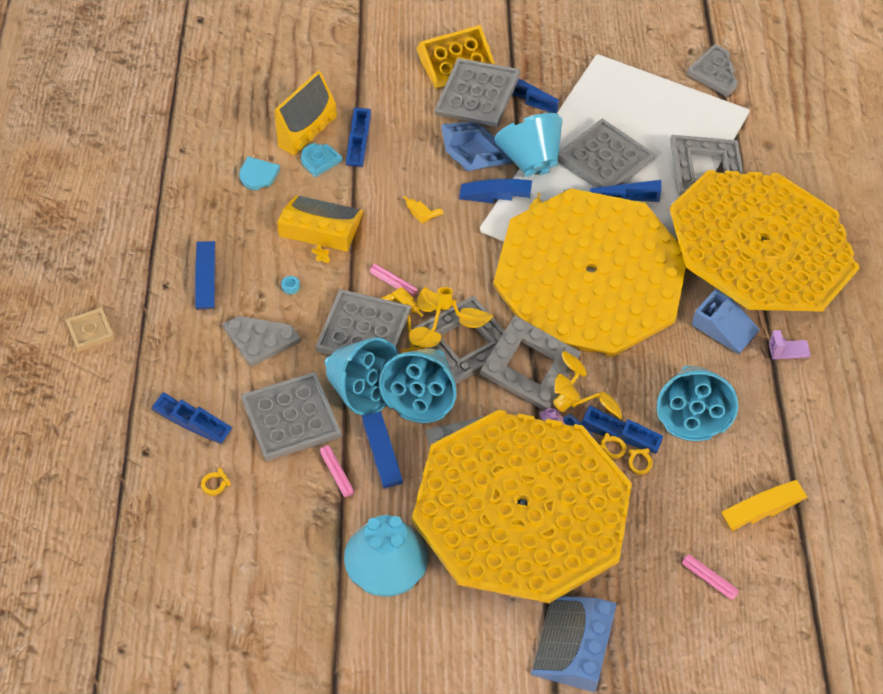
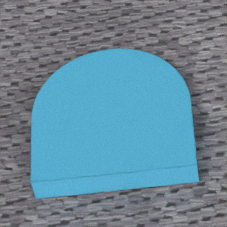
M309 144L302 150L301 154L303 167L314 177L342 162V156L327 144Z
M247 157L239 172L240 180L246 188L251 190H259V188L265 186L269 187L278 175L280 165Z

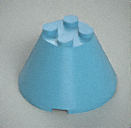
M542 113L523 118L524 122L517 125L513 122L495 135V143L522 170L525 177L533 176L536 173L545 175L550 172V168L558 165L563 120L557 113Z
M378 337L369 338L335 350L331 356H328L325 360L326 375L329 383L332 384L351 411L360 415L379 412L387 406L379 388L380 373L384 365L399 353L391 342Z
M426 348L398 354L384 365L380 373L379 388L382 398L390 409L394 408L401 414L400 417L417 423L435 422L442 419L454 406L457 396L456 384L445 354L440 350Z
M684 366L678 374L665 384L657 399V414L666 430L678 438L689 441L712 439L711 436L720 432L724 433L733 424L738 412V399L732 385L720 375L701 366Z
M381 515L369 519L368 523L359 528L349 539L344 553L346 572L353 583H356L369 594L376 596L399 595L412 589L420 578L424 576L428 566V549L418 531L403 522L400 517Z

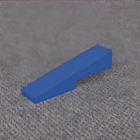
M520 78L518 79L512 93L513 96L525 99V105L549 113L558 112L559 100Z
M354 108L346 166L363 167L372 116L371 109Z
M661 180L590 188L592 193L632 201L659 202L662 191Z
M590 405L584 412L580 422L590 432L602 436L609 433V436L619 437L625 444L640 449H649V452L655 454L658 452L663 439V435L627 419L626 422H623Z
M381 411L363 415V428L383 489L403 484Z

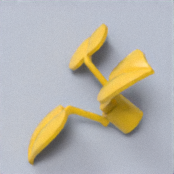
M424 287L417 298V304L419 309L425 312L437 310L431 330L426 327L414 328L409 333V340L412 344L419 347L428 348L436 346L441 341V334L434 332L440 310H448L452 305L456 315L460 317V324L469 328H478L485 325L493 318V315L474 308H463L459 312L456 300L452 299L453 290L451 288L440 287L437 293Z
M563 351L562 358L566 365L575 372V376L571 382L563 374L556 376L555 393L560 395L553 400L555 407L559 411L565 412L571 405L575 408L578 404L599 398L600 402L622 421L621 409L616 400L608 393L602 391L580 400L578 391L572 385L579 377V374L583 377L586 376V369L578 358Z

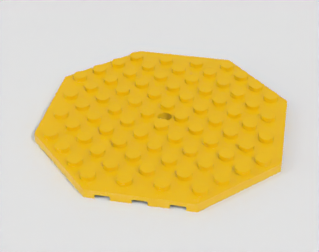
M708 170L672 203L669 209L686 268L748 310L823 312L859 270V265L853 258L854 252L851 244L846 240L845 228L843 224H840L838 211L779 173H771V175H763L762 172L739 174V171L716 173L715 170Z
M570 188L510 219L493 286L515 316L569 346L577 347L582 351L591 353L596 351L605 353L606 356L614 357L675 323L686 266L679 243L646 203ZM587 267H591L594 269L596 268V271L592 273L588 272L586 269Z
M497 410L431 444L416 505L412 514V523L458 585L551 603L619 563L632 483L583 425L574 424V426L562 424V421L551 419L543 421L534 419V416L518 413L517 416L506 414V411ZM524 499L528 504L527 506L517 504V501Z

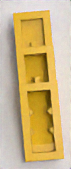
M794 480L750 497L721 513L733 532L749 522L754 524L768 515L773 517L808 497L799 482Z

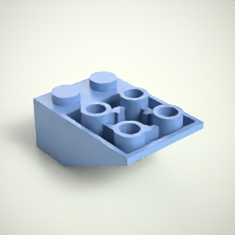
M715 289L698 307L692 321V326L737 354H740L760 331L738 304L718 289Z

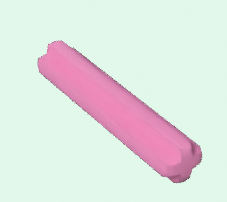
M374 264L370 268L371 274L396 289L403 287L413 298L417 295L418 289L381 266Z
M328 445L320 449L321 455L343 496L349 497L353 495L354 489L331 447Z
M688 554L684 558L682 564L730 600H733L738 595L739 590L693 556Z

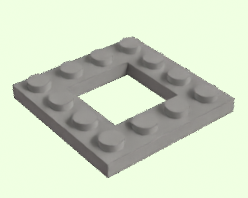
M671 135L670 144L678 195H682L699 179L695 178L691 154L721 157L724 172L739 171V174H744L738 140Z
M475 296L456 305L459 312L463 308H474L489 313ZM453 307L439 314L434 332L440 333L442 336L462 325L459 322L460 317L456 315ZM435 317L414 328L426 327L431 330ZM494 318L485 325L476 328L488 344L461 359L458 358L442 337L436 346L428 347V349L440 350L445 354L455 384L481 371L505 332Z
M514 315L479 374L545 411V409L551 407L553 400L558 394L555 393L556 376L563 374L565 377H568L571 369L562 358V352L566 351L576 358H579L581 352ZM521 342L555 360L541 384L534 382L507 366Z

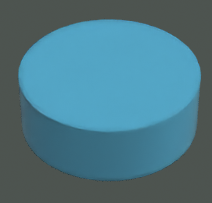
M295 276L285 277L281 281L282 291L286 294L297 293L300 289L299 279Z

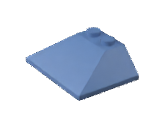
M460 122L442 124L441 128L446 152L451 155L453 160L458 161L465 170L474 171L514 164L495 143V136L479 123Z

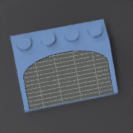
M559 597L552 601L548 608L531 675L596 693L617 603L590 597Z

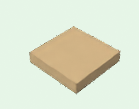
M102 307L65 320L78 352L115 339Z

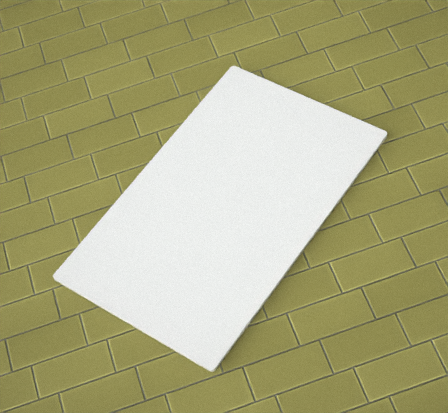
M596 55L557 112L563 120L559 151L603 118L655 153L654 159L624 184L661 180L662 191L659 202H637L646 203L672 236L678 240L669 210L671 204L681 196L678 195L670 144L671 135L734 140L749 115V109L602 55ZM691 154L695 178H700L708 170L717 171L722 162L721 157ZM559 160L558 165L550 168V172L545 175L536 173L533 176L525 177V174L519 169L513 179L532 180L530 198L513 196L512 201L499 199L481 225L480 232L504 242L510 219L529 210L530 204L537 198L538 193H540L541 201L544 202L562 193L564 189L572 188L590 192V188L597 187ZM587 267L586 270L593 273L596 271V268Z

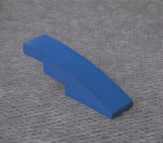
M492 179L461 184L459 200L494 203L495 199L512 201L513 196L530 198L532 180Z
M215 241L197 242L196 310L215 309L216 243Z
M165 392L160 395L151 409L175 424L220 444L223 443L232 430L231 426L201 407L196 409L182 399L177 401Z

